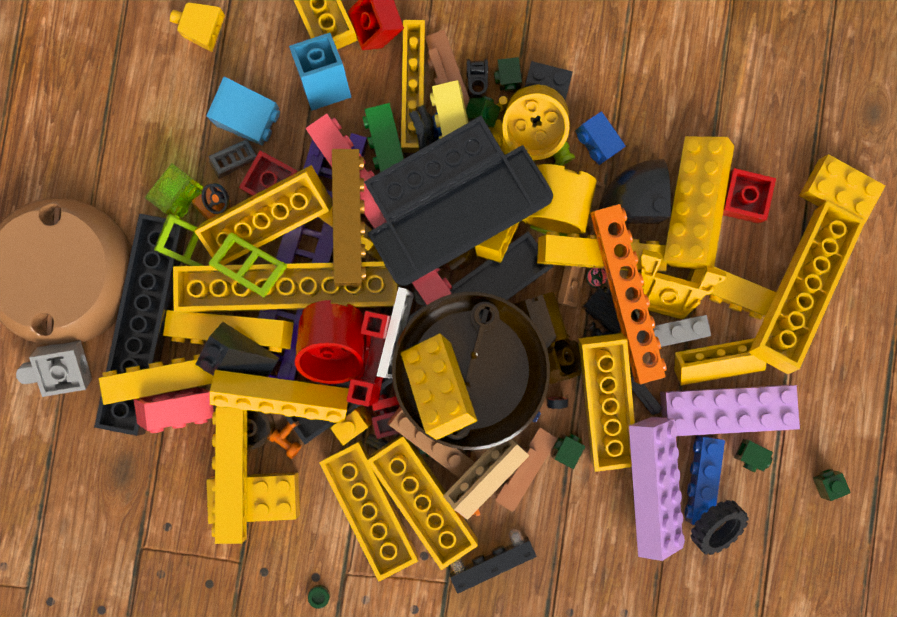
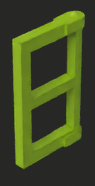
M169 214L154 250L189 266H204L190 259L199 239L195 233L198 227ZM174 223L193 232L184 256L164 248Z
M233 232L227 236L222 246L208 263L213 268L264 298L287 268L286 263L272 257L238 237ZM234 242L252 252L237 274L219 264ZM258 256L277 266L262 288L243 278Z

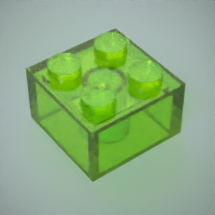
M171 163L144 198L165 214H172L177 218H182L188 212V206L192 200L202 193L203 186Z

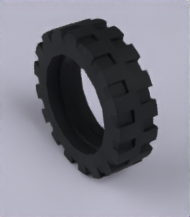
M726 500L724 503L719 502L717 506L710 507L709 511L704 512L700 520L695 522V527L692 528L690 537L704 554L713 555L715 552L719 553L722 549L728 548L732 542H735L739 535L743 534V529L748 525L749 517L735 501ZM725 523L718 531L713 533L720 525Z

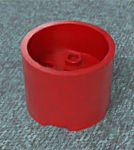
M323 300L312 303L302 310L298 324L295 366L300 374L315 382L338 384L350 381L362 372L365 334H361L364 315L358 308L349 303L344 306L331 304V300Z

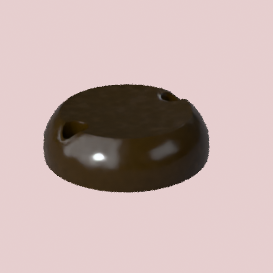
M461 292L447 295L431 302L409 321L401 333L394 351L392 379L395 394L403 412L420 432L437 443L451 448L480 450L511 440L533 421L542 407L548 391L550 362L540 331L521 309L511 302L492 294ZM483 310L482 318L480 320L479 312ZM488 312H490L491 319L490 321L486 322ZM442 334L451 343L477 422L462 428L458 432L455 431L436 440L425 433L401 352L431 337Z

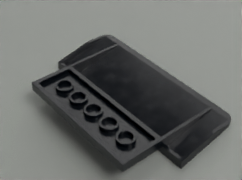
M482 116L364 181L387 221L368 232V235L393 280L401 286L409 285L543 209L553 199L551 188L525 147L521 145L504 155Z

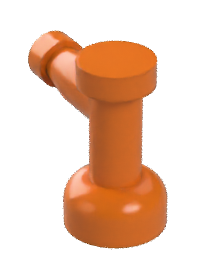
M287 422V425L280 432L276 429L269 440L271 442L275 441L284 448L286 456L292 460L302 445L297 442L290 443L286 440L292 428L296 426V424L290 425Z

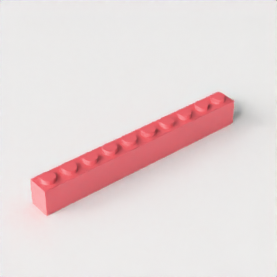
M325 114L305 128L331 167L332 149H351L354 146L347 135L343 137L339 132L342 127L336 118L330 119L328 114ZM365 168L364 170H359L360 178H364V181L375 176L371 170L369 172ZM364 183V192H360V200H364V215L375 229L387 221ZM439 268L412 282L426 305L441 297L452 294L450 290L453 287L446 277L441 279L437 273L440 271Z

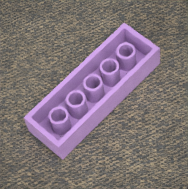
M797 385L660 392L661 407L663 408L661 409L662 418L675 419L677 436L800 429Z
M650 417L629 425L638 557L663 561L682 549L685 541L682 534L683 514L681 513L680 505L682 494L679 490L680 471L677 460L679 456V450L676 445L677 427L673 418Z

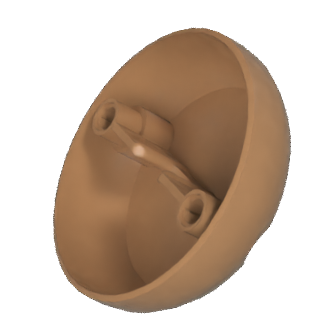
M65 198L36 200L25 204L9 214L0 223V322L14 334L42 345L65 344L79 340L83 343L105 332L117 321L132 250L130 242L120 226L100 209L85 202Z

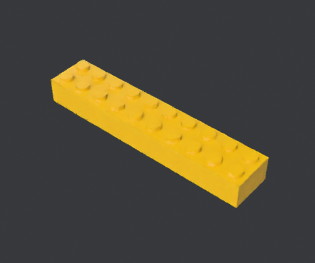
M383 261L361 262V266H366V280H362L361 286H334L333 263L287 264L283 274L264 298L212 266L173 267L175 312L303 310L308 305L323 300H331V304L344 306L349 303L356 308L394 307L399 285L393 280ZM273 264L252 265L243 278L262 288L277 266ZM243 265L223 266L237 274Z

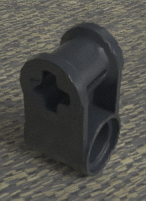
M484 58V61L466 59L469 97L482 98V96L487 95L488 58ZM474 86H481L483 90L475 92L472 88Z

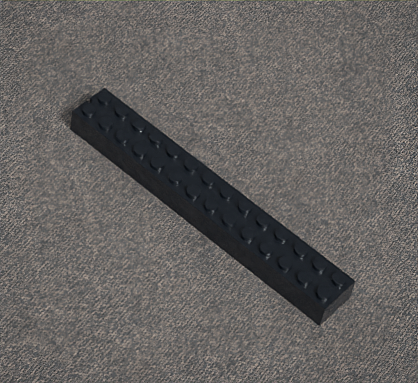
M528 231L508 246L501 263L490 259L452 285L453 288L450 292L452 294L482 292L508 300L554 266L553 264L537 263L538 244ZM424 305L419 310L410 315L407 324L422 308H424L427 305ZM483 310L479 312V319L482 318ZM383 378L381 390L390 385L393 379ZM350 381L338 384H325L316 382L315 384L349 388ZM348 402L346 415L360 405ZM285 416L290 425L297 421L300 423V425L293 429L304 445L335 424L326 420H310L304 417Z

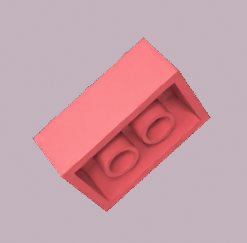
M199 386L134 399L137 424L150 431V433L162 432L165 427L170 426L174 429L183 428L186 426V423L194 422V424L207 423L208 419L212 418L214 412L213 405H210V391Z

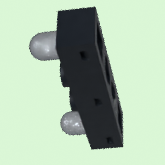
M512 529L509 532L511 545L505 548L503 545L496 547L492 550V554L485 557L484 555L477 556L472 559L473 563L466 566L461 558L450 564L453 570L450 573V579L457 594L537 557L529 538H523L520 530Z

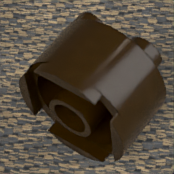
M247 410V428L250 426V423L254 424L253 430L249 431L247 429V450L256 449L269 441L272 433L275 431V423L271 413L266 414L260 411Z

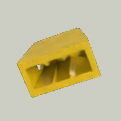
M187 3L183 12L172 10L170 22L178 24L177 31L182 37L213 52L225 14L220 7Z
M361 405L345 417L344 423L337 422L330 427V430L343 446L373 424L372 416Z

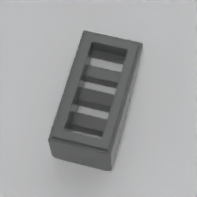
M246 139L208 157L210 165L218 179L254 161L256 154ZM244 148L248 156L244 157L240 149ZM233 153H237L239 161L235 159ZM229 157L232 164L229 165L225 158ZM220 160L224 166L223 168H220L218 164Z

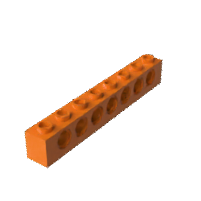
M620 204L590 212L621 333L627 339L629 363L634 382L643 384L665 378L666 363L660 357L659 350L661 349V344L658 337H655L653 330L655 328V321L652 315H649L647 308L650 306L648 296L644 294L642 289L644 280L642 274L638 273L637 270L638 257L636 252L632 251L631 243L633 238L630 230L626 228V212L624 208L621 209ZM611 223L617 227L615 235H611L608 231V226ZM616 245L622 247L623 253L620 257L614 254ZM623 266L628 269V276L626 278L620 276V269ZM628 288L634 291V296L630 300L625 296ZM634 309L639 311V318L636 321H633L631 318V313ZM642 330L645 333V339L642 342H638L637 334ZM646 352H649L651 358L645 364L642 357Z

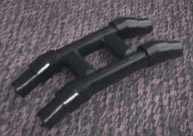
M424 104L417 107V110L409 113L416 129L419 150L435 142L434 121Z

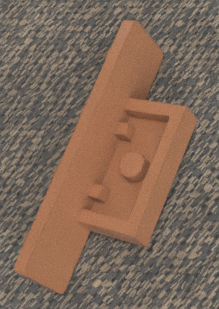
M445 30L426 36L428 52L431 57L427 61L431 71H436L437 78L434 79L436 85L458 80L461 85L466 108L470 98Z
M542 428L537 430L527 448H523L529 457L507 478L495 499L497 503L511 512L515 510L557 441L555 436Z

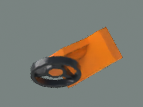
M211 183L206 185L202 193L192 200V204L208 220L229 209L231 201L223 186Z

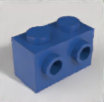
M602 111L575 130L579 141L585 145L590 157L598 165L626 147Z

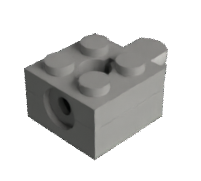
M81 340L37 347L29 357L30 362L21 364L16 372V378L20 383H38L42 397L86 390L92 380Z

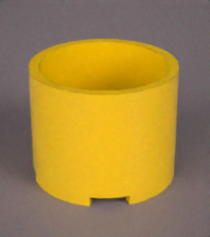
M536 84L520 89L511 97L507 104L502 124L503 136L509 148L513 151L523 145L532 160H541L551 157L563 147L569 134V111L564 98L559 92L549 86ZM538 115L540 116V121H537L535 124L533 123V118H536Z
M553 164L536 165L551 188L553 199L548 206L522 221L534 227L552 232L584 234L597 183L596 178L583 171H579V174H577L575 171L565 169V166Z

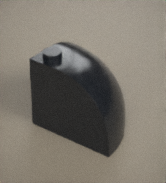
M664 159L648 160L623 171L604 192L598 210L620 204L621 209L624 208L627 215L625 224H660L671 217L670 177L666 161Z

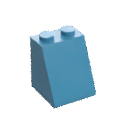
M331 33L289 46L311 111L351 98L344 66Z
M223 77L207 117L216 127L263 146L264 142H267L271 136L272 130L270 128L273 122L278 120L280 110L276 102Z

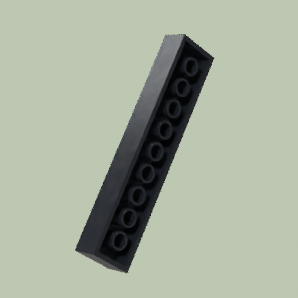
M139 213L106 372L116 370L117 374L126 373V368L140 366V370L148 369L149 364L161 361L166 337L163 336L166 311L171 310L173 303V267L181 265L180 261L154 250L166 218ZM174 223L164 248L183 255L188 229ZM100 397L94 428L135 436L146 433V430L137 424L134 399L103 405L102 397Z

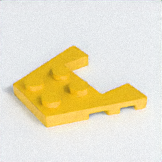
M645 249L642 250L641 274L644 280L642 289L649 299L650 306L647 307L649 311L683 320L700 304V300L706 294L712 293L715 290L714 287L719 282L722 283L727 277L726 271L706 267L699 283L657 272V269L662 260V254Z

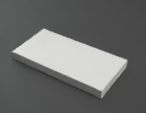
M398 287L377 372L379 377L392 378L394 351L398 339L407 325L414 293L405 288Z

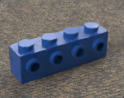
M697 435L694 441V459L690 466L691 481L687 488L688 503L684 510L685 520L692 525H695V522L700 520L701 515L704 512H708L710 507L717 505L725 440Z

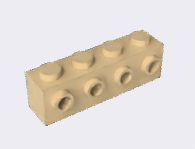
M513 439L491 447L443 497L456 512L468 520L529 455Z

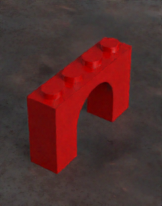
M365 311L361 334L366 335L363 370L356 378L351 379L346 402L367 407L378 403L383 377L377 376L392 315Z

